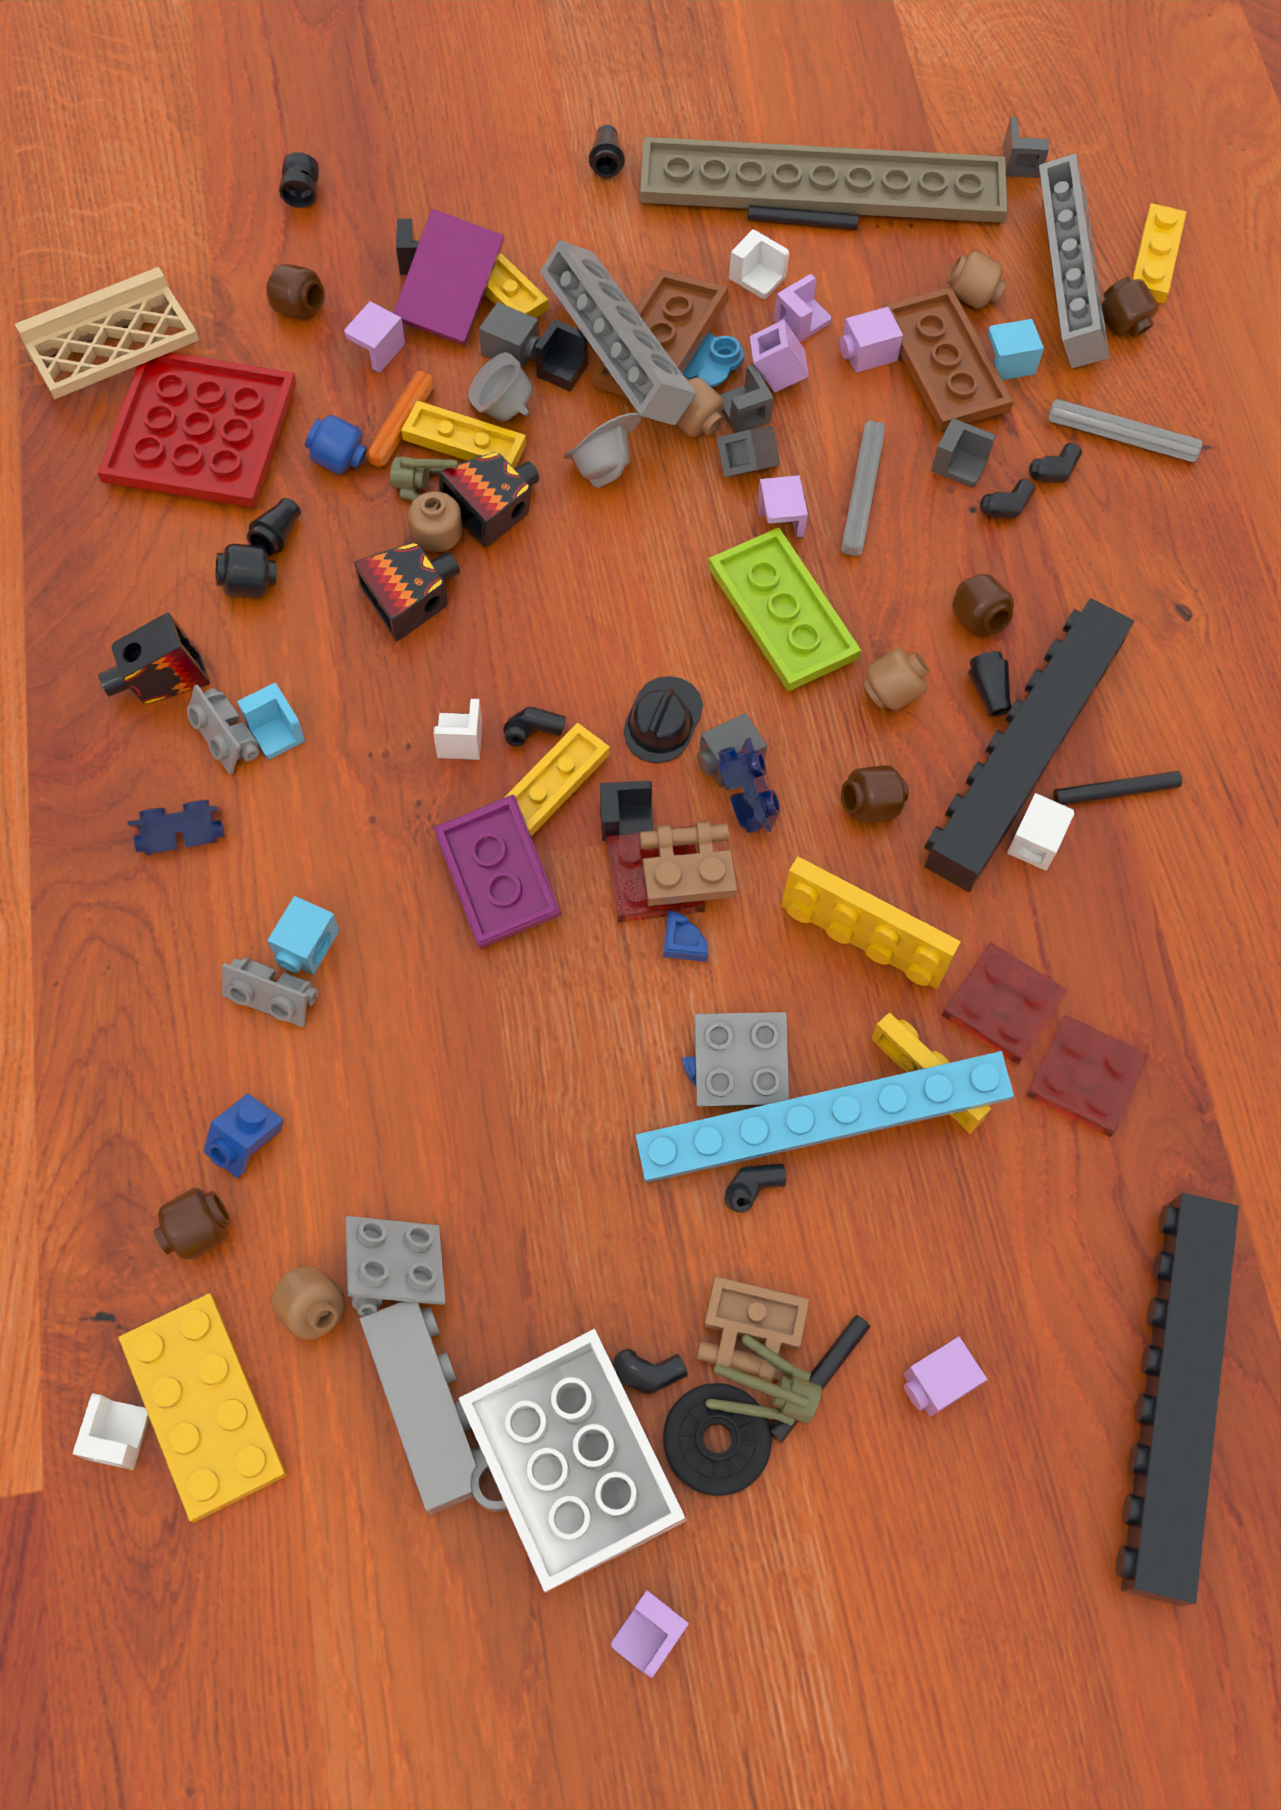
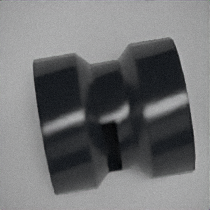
M294 152L284 158L282 164L283 177L280 181L279 194L282 200L290 206L305 208L315 202L317 195L316 183L319 178L320 169L319 164L313 157L302 152Z

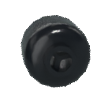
M228 544L224 548L223 553H217L215 566L216 586H222L227 596L262 598L266 594L267 586L276 584V561L268 560L267 551L263 546Z

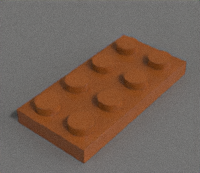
M660 270L635 308L682 374L728 302V287ZM601 361L592 375L594 388L626 396Z
M952 287L882 306V308L889 307L903 334L899 354L940 432L947 429L952 418L969 424L1011 411L1014 401Z

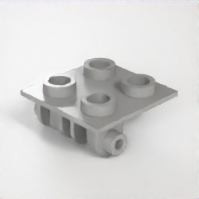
M786 1012L695 1014L694 1048L696 1054L697 1106L768 1105L789 1100Z
M354 1216L345 1217L348 1296L352 1297V1306L360 1316L364 1317L377 1312L383 1299L445 1305L439 1225Z

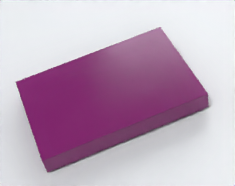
M432 209L393 313L401 317L404 324L466 346L503 246L504 235Z
M514 794L433 827L476 943L480 949L562 916L520 805Z

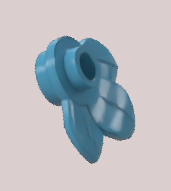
M708 333L683 372V376L689 380L696 377L701 378L711 387L720 385L728 378L730 371L736 370L742 365L744 361L743 348L734 337L719 336L716 338L711 333Z

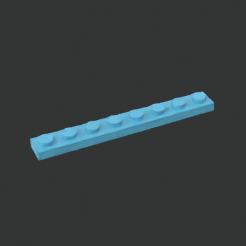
M1000 1051L636 1134V1140L644 1178L649 1183L1013 1100L1014 1094L1003 1054Z

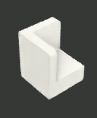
M752 229L731 251L729 279L760 298L766 299L787 276L789 250Z
M480 699L470 700L469 714L439 713L438 726L434 727L433 735L437 758L480 760L482 736Z
M1035 793L1007 854L1047 871L1073 818L1074 810Z
M92 1393L72 1454L85 1460L134 1470L149 1422L146 1408L112 1401L103 1395Z

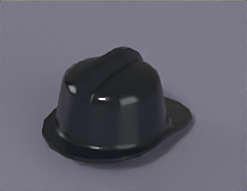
M666 676L655 678L644 685L628 714L624 728L626 745L635 756L646 762L663 763L671 761L682 754L689 744L701 717L703 707L701 695L693 684L682 678Z

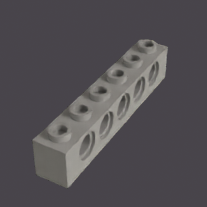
M1076 153L1039 165L1061 336L1071 369L1110 358L1086 189Z
M559 240L541 269V275L639 415L676 425L697 393L594 252Z

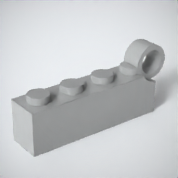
M402 1301L359 1318L426 1512L429 1515H433L473 1497L476 1498L483 1508L489 1511L503 1512L508 1510L504 1500L491 1501L482 1495L481 1481L490 1468L481 1448L471 1449L465 1432L471 1429V1425L460 1401H454L448 1385L457 1380L447 1352L438 1355L432 1337L439 1335L440 1331L431 1307L429 1306L421 1310L420 1304L417 1302Z

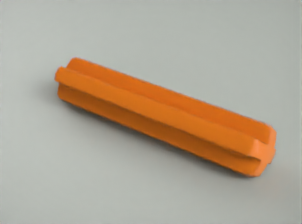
M421 370L414 373L367 448L365 455L367 456L368 463L379 468L387 464L402 439L401 430L416 401L424 403L434 388L432 375L426 374Z

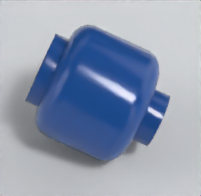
M328 415L323 420L317 418L305 441V447L309 449L310 460L339 475L345 474L351 466L358 469L367 450V447L361 444L363 440L362 430L334 415Z

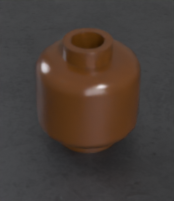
M292 264L279 265L273 270L267 281L266 290L269 304L274 311L282 315L307 319L313 316L324 302L325 291L317 273L309 268Z
M1130 276L1125 277L1104 292L1103 314L1117 335L1122 336L1132 333L1133 337H1138L1154 325L1152 318L1156 315L1159 305L1142 279L1131 280Z
M980 574L965 579L960 583L953 599L952 608L954 614L969 630L976 635L985 636L999 633L1008 626L1013 616L1014 599L994 577L988 574Z
M889 765L857 768L851 772L847 781L843 783L841 800L845 811L851 814L858 822L873 823L892 820L899 816L904 803L908 799L909 791L906 781L901 778L898 771Z
M192 1188L160 1207L158 1212L160 1226L154 1229V1234L166 1254L175 1251L182 1259L193 1260L225 1240L227 1234L226 1226L231 1224V1220L225 1206L214 1191L206 1193L202 1189Z

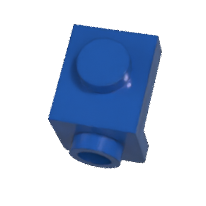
M248 1093L211 1122L204 1153L217 1166L225 1168L235 1177H239L246 1171L249 1157L280 1132L284 1119Z

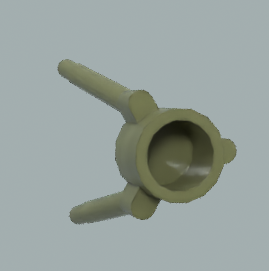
M397 456L392 463L390 483L393 488L401 489V499L413 501L420 495L417 493L419 489L425 490L427 488L430 473L439 474L440 471L446 468H456L458 462L456 460L413 459Z
M749 1335L742 1337V1343L790 1376V1379L782 1376L778 1384L775 1385L736 1369H731L721 1364L715 1365L714 1372L716 1374L773 1396L772 1405L779 1407V1409L716 1399H707L705 1402L707 1408L775 1419L791 1426L795 1420L805 1424H809L812 1421L820 1401L822 1387L809 1381L810 1372L793 1366Z

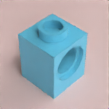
M294 896L267 941L275 957L274 960L278 965L293 973H298L301 969L314 975L340 930L334 913Z

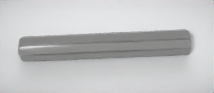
M1061 399L1054 400L1048 416V420L1056 424L1189 462L1197 460L1202 448V441L1198 438Z
M870 420L864 426L841 551L845 555L857 557L863 551L886 428L882 422Z

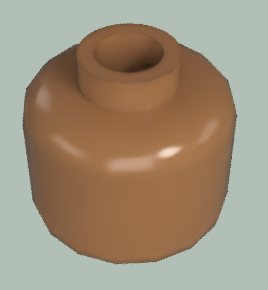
M978 251L970 252L967 256L960 255L947 279V283L951 285L958 300L977 310L985 307L989 301L996 303L1006 285V282L1001 280L1003 274L1002 265Z
M698 377L690 380L686 378L697 394L676 425L689 437H698L704 433L709 436L721 426L724 417L721 415L724 408V400L705 380Z
M432 491L421 494L412 501L408 510V520L414 542L419 544L423 550L432 553L444 552L453 548L459 542L462 535L461 512L456 500L447 493Z
M895 648L868 666V679L864 681V685L871 699L881 709L888 707L891 710L897 711L926 692L927 683L925 675L929 673V668L917 652L910 655L902 648Z
M302 1266L284 1275L275 1286L272 1295V1309L281 1323L293 1335L304 1340H314L326 1335L335 1328L345 1309V1298L339 1286L325 1272L314 1266Z

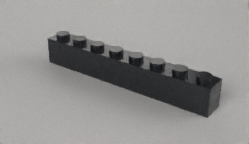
M1092 598L1088 600L1082 612L1077 609L1073 610L1062 630L1068 634L1063 641L1056 638L1045 655L1044 661L1049 664L1044 671L1037 668L1028 681L1025 691L1030 694L1024 702L1017 699L1005 719L1006 722L1010 723L1005 733L997 730L985 751L990 754L985 765L978 761L970 772L965 784L971 787L966 795L962 796L957 793L945 813V816L950 818L944 829L936 826L928 838L924 849L930 851L925 863V868L968 892L972 890L1122 647L1134 620Z
M1183 1192L1168 1205L1163 1206L1159 1218V1232L1164 1233L1163 1251L1159 1250L1157 1252L1153 1265V1278L1159 1280L1157 1297L1151 1299L1147 1313V1324L1153 1327L1151 1345H1146L1141 1361V1372L1147 1375L1145 1394L1141 1393L1139 1395L1135 1409V1421L1141 1424L1139 1443L1133 1444L1129 1457V1472L1135 1474L1133 1493L1127 1494L1122 1513L1123 1524L1129 1525L1126 1546L1121 1545L1116 1560V1575L1122 1577L1120 1591L1178 1606L1193 1605L1197 1601L1239 1211L1238 1205Z

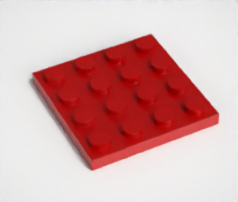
M173 352L138 365L97 471L100 481L120 486L256 508L297 384L295 373Z

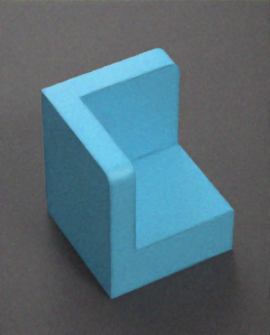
M1028 319L990 326L988 336L996 354L993 364L1001 379L1006 380L1035 375L1044 347L1033 320Z
M276 682L237 701L245 724L258 741L259 747L267 759H272L305 742L300 722Z

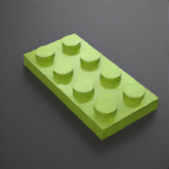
M779 527L708 559V569L788 692L860 658V647Z

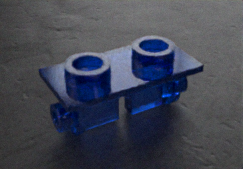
M747 738L741 750L737 753L734 747H728L719 751L720 759L717 761V765L727 790L743 787L744 792L731 795L730 797L739 826L745 827L746 832L751 833L761 829V823L763 822L766 832H771L777 816L780 814L779 800L776 792L773 789L769 790L764 778V775H766V764L761 751H755L751 738Z
M200 800L182 804L183 812L166 815L165 808L140 811L139 820L128 821V826L140 828L141 834L134 835L133 837L136 852L145 851L146 855H152L153 853L178 849L175 836L177 832H183L185 847L217 843V838L225 837L222 820L214 821L213 814L223 813L222 808L218 806L210 807L209 800Z

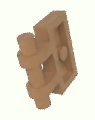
M709 821L696 822L695 827L671 829L670 825L656 826L654 831L639 832L641 849L658 848L659 857L643 859L648 906L736 897L737 887L731 850L713 852L712 842L729 841L727 823L710 825ZM697 844L698 853L674 856L673 846Z
M715 1276L704 1327L721 1331L720 1345L700 1341L696 1360L715 1365L721 1364L731 1369L758 1375L757 1378L772 1383L773 1379L780 1380L782 1376L790 1379V1376L761 1356L734 1349L737 1336L749 1335L755 1340L765 1342L764 1346L777 1355L779 1354L780 1346L799 1350L810 1299Z

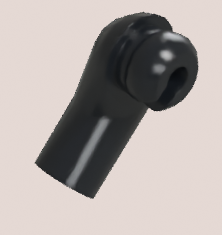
M1067 443L1064 445L1059 456H1045L1042 459H1034L1029 465V475L1033 480H1041L1044 483H1061L1066 481L1082 455L1081 447L1074 443Z
M1020 479L1011 492H995L994 494L984 495L980 501V510L984 515L992 516L993 518H1017L1035 492V486L1026 479Z
M526 707L510 717L503 728L505 741L513 747H520L525 744V739L538 730L560 736L565 725L566 716L536 707Z
M784 1164L741 1168L725 1190L724 1199L729 1209L737 1213L747 1212L753 1206V1202L762 1189L786 1187Z
M625 1349L620 1351L613 1360V1366L616 1369L620 1382L644 1394L655 1393L688 1376L685 1365L678 1353L657 1364H653L638 1357L636 1351Z

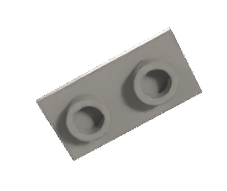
M194 685L190 704L187 707L189 722L205 738L212 756L216 760H220L229 775L233 774L237 760L243 758L245 761H251L259 755V750L257 749L259 743L244 722L232 726L228 725L237 722L239 715L223 692L212 688L203 693L198 685Z
M244 957L242 960L235 958L231 965L226 963L222 965V997L228 998L239 1005H246L272 1015L278 1020L287 1021L304 1028L306 1025V1005L313 1006L319 993L318 989L312 987V982L283 973L277 982H273L275 969L252 961L247 957Z

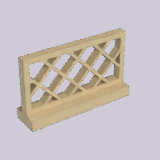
M159 267L15 324L32 363L35 364L54 400L199 341L197 331L169 289L165 276ZM144 322L157 324L153 332L140 331V328ZM168 326L184 329V331L172 336L164 335ZM108 337L121 339L117 347L105 346L103 344ZM132 341L146 343L140 349H128ZM72 351L85 353L80 362L67 360ZM96 356L109 358L108 362L101 365L92 364ZM60 370L73 372L71 377L56 383L54 382Z

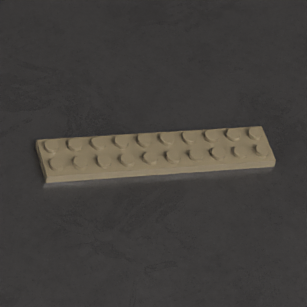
M644 137L640 203L749 209V205L858 215L1004 223L1007 215L1005 156Z

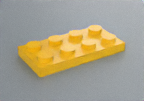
M798 856L789 870L781 907L786 909L792 918L802 923L811 922L824 929L833 940L842 944L851 943L864 950L871 960L882 965L890 964L902 970L907 978L922 986L930 985L938 989L961 941Z
M211 1293L118 1337L190 1522L195 1523L288 1476L215 1298Z

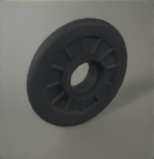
M723 1383L701 1385L685 1393L670 1410L663 1431L665 1455L675 1475L691 1489L712 1496L734 1494L755 1482L765 1469L772 1447L770 1424L768 1418L707 1408L705 1405L707 1399L727 1400L759 1406L760 1404L747 1392L732 1385ZM712 1425L724 1426L731 1434V1446L723 1453L711 1452L704 1444V1432Z

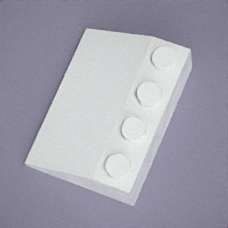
M595 1329L459 1398L544 1592L596 1568L687 1521Z

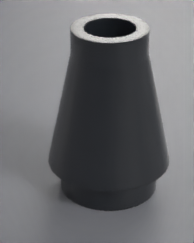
M603 125L597 130L596 139L589 154V164L598 176L611 178L616 176L623 168L625 157L616 128L611 125Z
M282 498L277 505L249 524V532L247 533L248 543L250 545L263 546L268 556L281 552L296 520L301 515L299 506L289 498Z
M999 651L983 653L972 658L969 661L971 669L968 671V675L986 707L988 716L996 717L1008 713L1012 708L1010 701L1009 661L1003 659V655Z

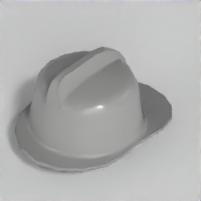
M504 352L490 359L479 370L470 385L468 398L478 412H484L498 421L506 422L518 412L525 416L530 414L525 404L532 394L533 385L521 368V364L511 354Z
M628 413L605 422L587 435L575 448L565 453L563 457L565 459H573L580 474L584 478L589 479L596 488L615 481L622 474L623 469L630 463L628 435L639 425L642 417L638 413Z

